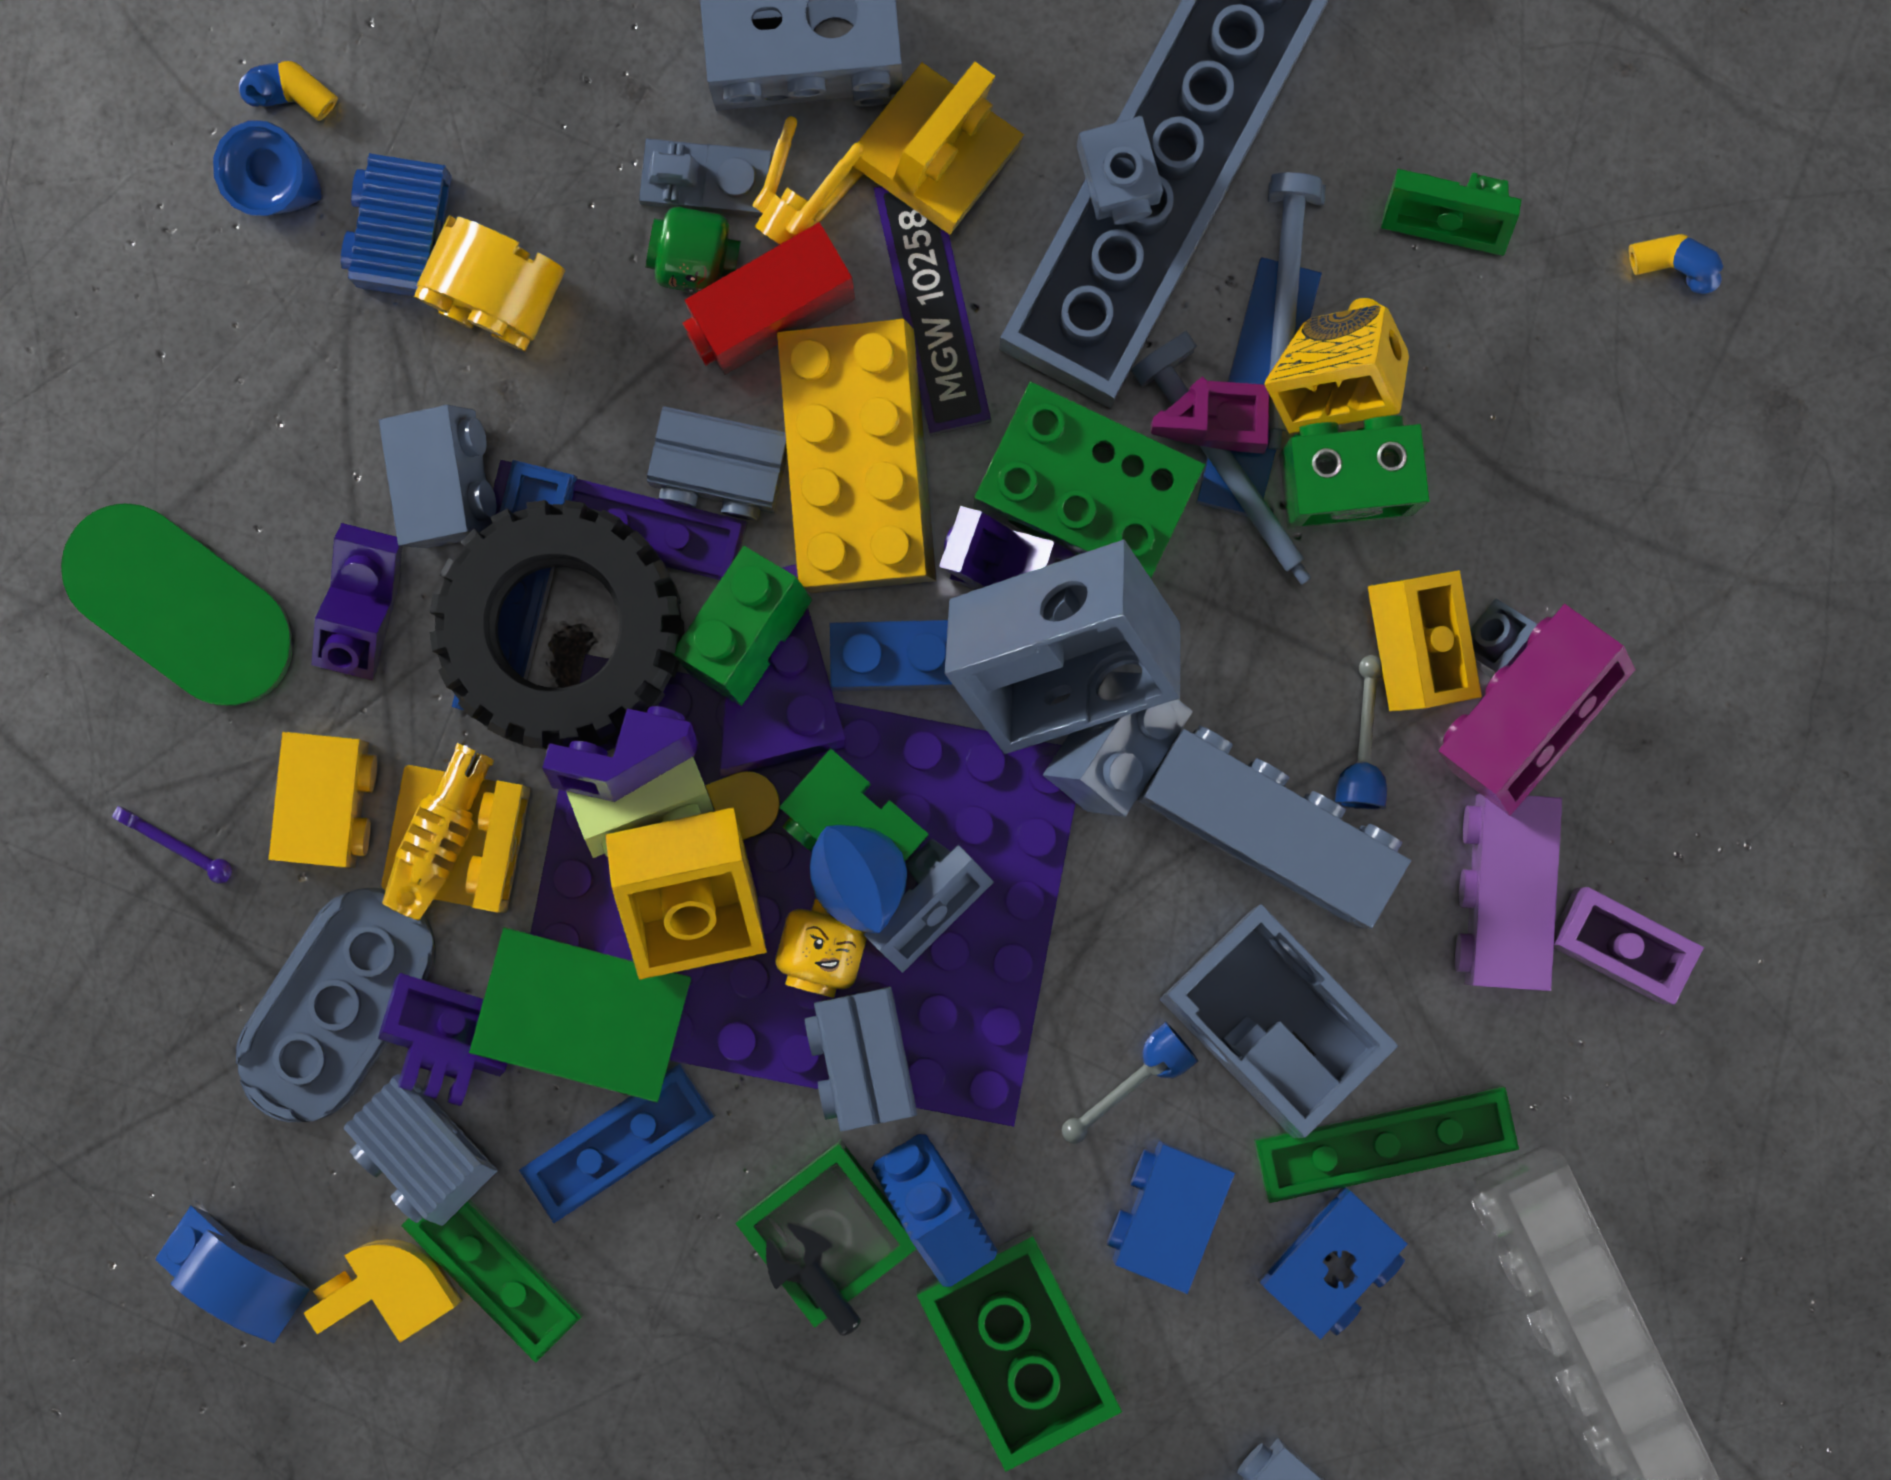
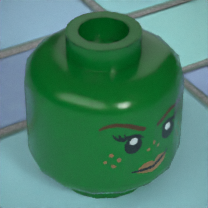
M673 207L665 214L664 220L655 218L653 220L645 268L655 270V279L662 287L697 293L721 279L722 276L725 277L736 270L741 241L729 239L730 226L724 216L682 207Z

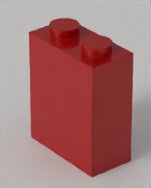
M818 222L685 299L691 318L682 322L704 365L707 366L717 361L724 375L778 345L777 332L806 329L854 301L853 278L821 223Z

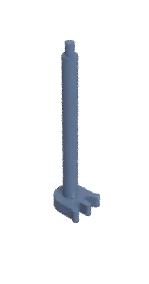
M1276 173L1271 175L1269 182L1268 202L1283 200L1269 374L1295 336L1305 201L1316 205H1324L1326 185L1322 184L1320 177L1311 174ZM1269 395L1268 449L1280 450L1282 431H1287V428Z
M1186 330L1142 359L1131 369V372L1141 386L1156 381L1171 405H1173L1189 391L1174 368L1185 362L1186 357L1194 353L1197 345ZM1200 446L1285 571L1291 570L1301 585L1310 580L1311 576L1301 563L1305 560L1232 452L1230 450Z

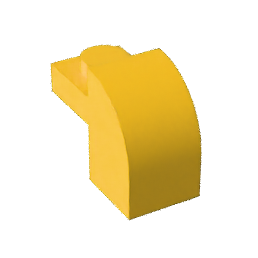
M383 1239L366 1243L345 1254L344 1256L357 1275V1278L352 1281L345 1270L312 1291L319 1303L305 1311L304 1315L316 1334H319L372 1299L399 1343H401L456 1307L463 1300L443 1268L424 1249L402 1240Z

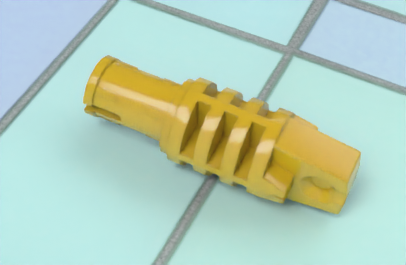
M459 743L454 748L455 752L435 795L427 794L426 799L422 798L395 855L396 858L382 904L415 920L421 919L445 881L448 880L474 825V821H472L474 814L469 812L490 766L495 761L484 754H475V750ZM474 756L473 761H472V763H471V765H470V767H469V769H468V771H467V773H466V775H465V772H466V770H467V768H468V766H469V764H470V762H471V759H472V757Z

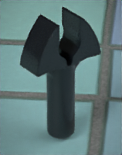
M788 1222V1228L803 1243L805 1248L803 1259L806 1266H801L797 1261L786 1260L782 1256L780 1249L769 1237L766 1242V1261L769 1277L774 1288L778 1289L786 1280L801 1283L841 1336L851 1334L859 1327L861 1318L822 1268L823 1252L833 1247L834 1242L823 1233L800 1223Z

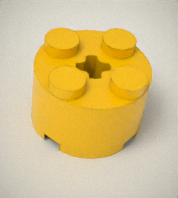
M449 215L416 286L418 288L413 297L437 309L438 314L469 329L476 325L491 332V337L526 352L530 341L534 340L566 270L537 252L534 260L529 259L531 254L519 247L520 242L468 219L462 217L455 219Z

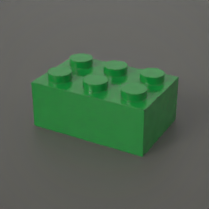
M1032 1230L996 1247L998 1252L995 1259L953 1286L944 1287L935 1278L917 1288V1297L1005 1472L1122 1413L1119 1402Z

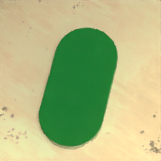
M126 503L114 504L92 512L70 534L63 550L61 574L64 588L73 605L87 619L187 693L213 705L238 706L265 697L282 681L292 661L293 642H291L290 623L281 604L270 593L170 519L145 506Z

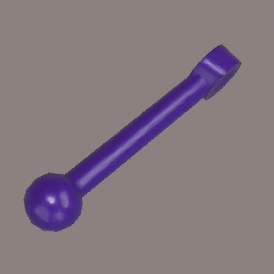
M117 806L112 818L135 829L206 870L212 882L222 884L231 878L232 867L228 861L224 859L212 860L141 819L128 809Z

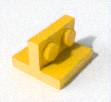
M974 61L956 85L921 62L858 141L864 146V152L853 167L951 235L1018 149L1025 134L991 111L993 104L986 100L995 75Z

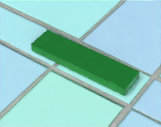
M1504 1086L1318 1125L1305 1138H1293L1288 1132L1254 1139L1268 1203L1519 1150L1508 1095Z

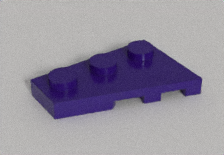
M796 564L781 567L798 578ZM808 608L786 641L779 642L768 659L770 665L744 704L740 706L729 698H725L720 778L827 752L830 748L835 750L845 747V735Z

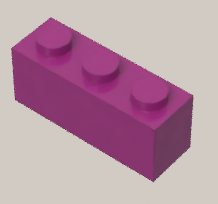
M1564 603L1553 617H1546L1536 625L1528 638L1527 648L1511 666L1506 665L1493 675L1486 687L1484 698L1469 715H1461L1451 724L1444 736V744L1438 751L1452 773L1511 816L1636 669L1624 645Z

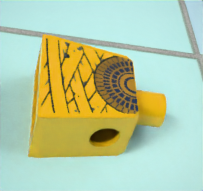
M1358 298L1350 304L1348 311L1312 317L1303 322L1266 378L1264 385L1289 434L1300 432L1301 426L1309 424L1337 422L1340 425L1375 417L1396 415L1400 413L1409 361L1408 350L1389 309L1373 299Z

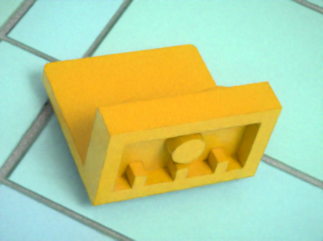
M407 765L403 769L381 883L384 890H386L397 850L422 798L426 799L427 794L435 795L445 771ZM484 779L469 811L474 814L472 819L474 825L448 880L445 881L434 900L471 906L475 909L496 913H507L531 792L530 787L499 780Z

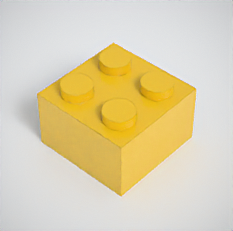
M734 807L605 834L611 888L639 980L767 953L759 900Z

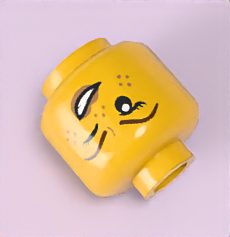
M818 899L814 900L812 911L806 909L793 910L786 918L775 958L778 970L787 975L785 985L832 998L835 997L837 989L851 987L857 977L867 940L864 936L866 932L854 930L838 922L823 908Z

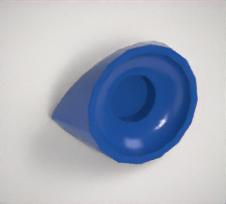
M250 120L232 127L220 139L213 157L214 179L221 195L233 208L248 215L270 216L293 212L321 200V187L316 171L300 144L286 130L267 121Z
M833 825L825 827L813 847L810 861V879L815 897L823 908L838 922L854 930L880 933L889 923L903 897L906 887L907 869L902 852L888 836L872 828Z

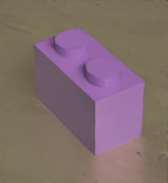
M1580 887L1573 890L1555 926L1554 949L1660 1004L1669 1005L1676 1004L1704 949L1703 946L1589 887Z

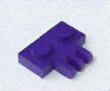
M399 973L394 981L378 1036L380 1040L408 1048L398 1083L399 1088L412 1091L418 1079L419 1068L429 1071L423 1095L436 1099L444 1076L451 1077L453 1081L449 1088L447 1102L461 1106L473 1069L499 1077L506 1071L508 1063L469 1053L484 999Z

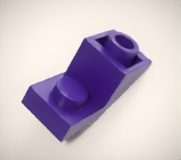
M341 523L334 537L330 588L315 617L312 666L373 681L399 587L403 546H398L396 536Z
M651 706L647 708L646 712L627 708L613 757H609L608 752L604 748L588 742L572 741L569 747L549 743L542 769L551 787L554 789L616 802L695 756L698 742L691 722L685 721V717L674 710Z

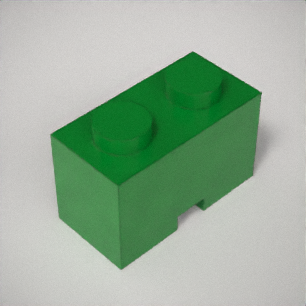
M743 546L677 644L675 654L673 655L691 676L742 706L770 665L768 662L769 657L780 641H786L812 602V598L796 576Z
M831 748L779 807L790 816L782 827L810 852L813 850L820 833L825 827L833 825L860 826L881 832L892 839L902 852L905 862L929 836L925 830L890 800L882 809L864 795L865 791L871 786L870 782Z

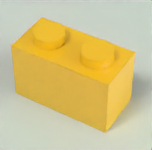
M1460 570L1368 586L1389 711L1430 708L1482 697Z
M282 732L268 860L356 868L357 856H366L370 840V819L361 818L364 792H373L377 775V756L368 754L369 742L352 738Z

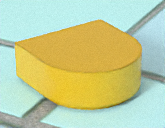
M739 772L705 785L715 811L734 807L743 840L765 832L774 824L780 810L778 792L766 777L758 773Z

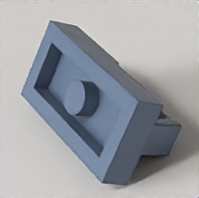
M646 138L639 202L641 205L682 207L704 212L761 217L763 213L754 208L752 204L764 186L772 161V152L770 150Z
M930 839L906 863L907 869L918 885L913 890L909 889L903 895L894 915L880 933L866 932L864 934L902 973L994 883L959 845L951 852L934 839Z

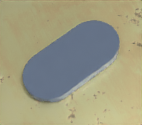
M363 888L347 892L333 898L319 911L248 1019L238 1038L236 1064H238V1073L241 1078L239 1081L245 1095L256 1108L280 1121L310 1122L334 1114L352 1099L389 1043L378 1039L396 977L399 973H403L428 981L432 974L436 957V944L433 930L425 914H423L420 920H415L383 905L382 901L386 891L383 888Z

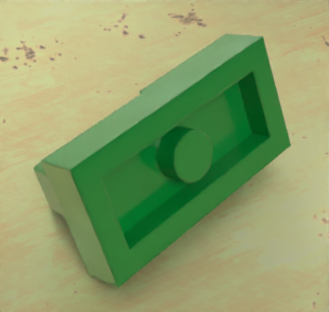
M1397 169L1384 208L1381 228L1504 256L1519 218L1522 199L1509 196V184L1504 179L1500 180L1472 173L1467 186L1459 185L1460 182Z

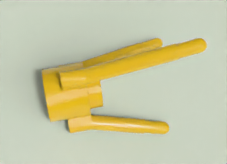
M793 116L787 117L778 139L764 186L752 204L754 208L763 213L755 228L778 244H782L816 223L821 222L864 175L853 167L864 152V146L858 142L852 145L809 200L788 187L783 195L779 197L776 195L797 127V119Z

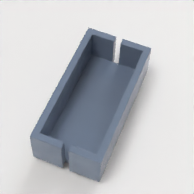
M1199 726L1193 733L1186 729L1181 730L1156 768L1138 801L1352 926L1372 929L1412 861L1398 853L1402 842L1372 824H1368L1367 827L1361 825L1358 830L1341 819L1346 809L1315 791H1312L1311 794L1306 793L1304 797L1294 793L1285 787L1290 778L1288 775L1258 758L1254 762L1250 761L1248 765L1229 755L1233 744L1217 733L1203 726Z

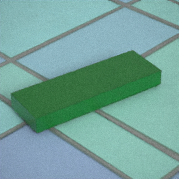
M470 1199L443 1226L427 1221L424 1218L418 1223L408 1218L401 1225L535 1363L583 1316L563 1293Z

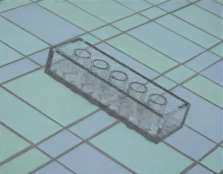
M1540 1146L1473 1178L1480 1193L1471 1198L1474 1209L1487 1233L1493 1231L1498 1239H1502L1508 1251L1499 1256L1501 1265L1516 1292L1521 1290L1526 1298L1530 1297L1536 1311L1527 1315L1528 1321L1541 1347L1544 1350L1549 1348L1555 1358L1559 1357L1564 1369L1555 1373L1557 1382L1571 1408L1577 1407L1584 1418L1587 1417L1592 1426L1591 1429L1583 1432V1435L1598 1465L1601 1468L1605 1466L1612 1477L1616 1476L1617 1480H1720L1564 1155Z

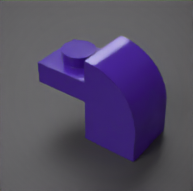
M961 506L954 526L951 527L946 535L944 554L939 567L951 573L949 579L972 590H977L1077 555L1055 541L1013 531L981 511Z

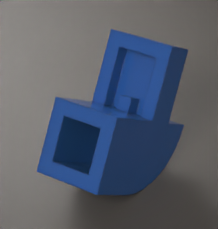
M193 1206L189 1207L155 1258L174 1277L171 1285L190 1301L234 1328L271 1343H275L310 1290L278 1259L241 1244L208 1212Z

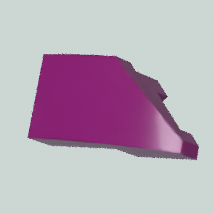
M1202 376L1190 386L1189 391L1166 411L1161 410L1153 417L1151 434L1198 446L1264 454L1268 445L1269 393L1264 384L1207 381Z

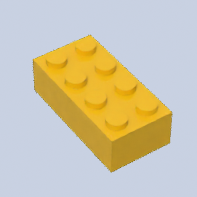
M894 319L777 332L798 580L809 593L936 581L914 329L905 319Z

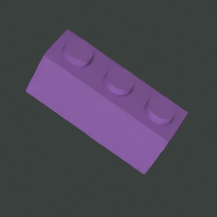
M1481 794L1476 795L1475 806H1466L1463 821L1464 844H1473L1471 870H1462L1459 886V904L1461 908H1469L1468 934H1458L1455 951L1456 971L1465 972L1464 985L1551 991L1563 798L1528 795L1511 816Z

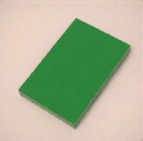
M503 927L469 1053L658 1103L692 976L674 972L639 980L634 961Z

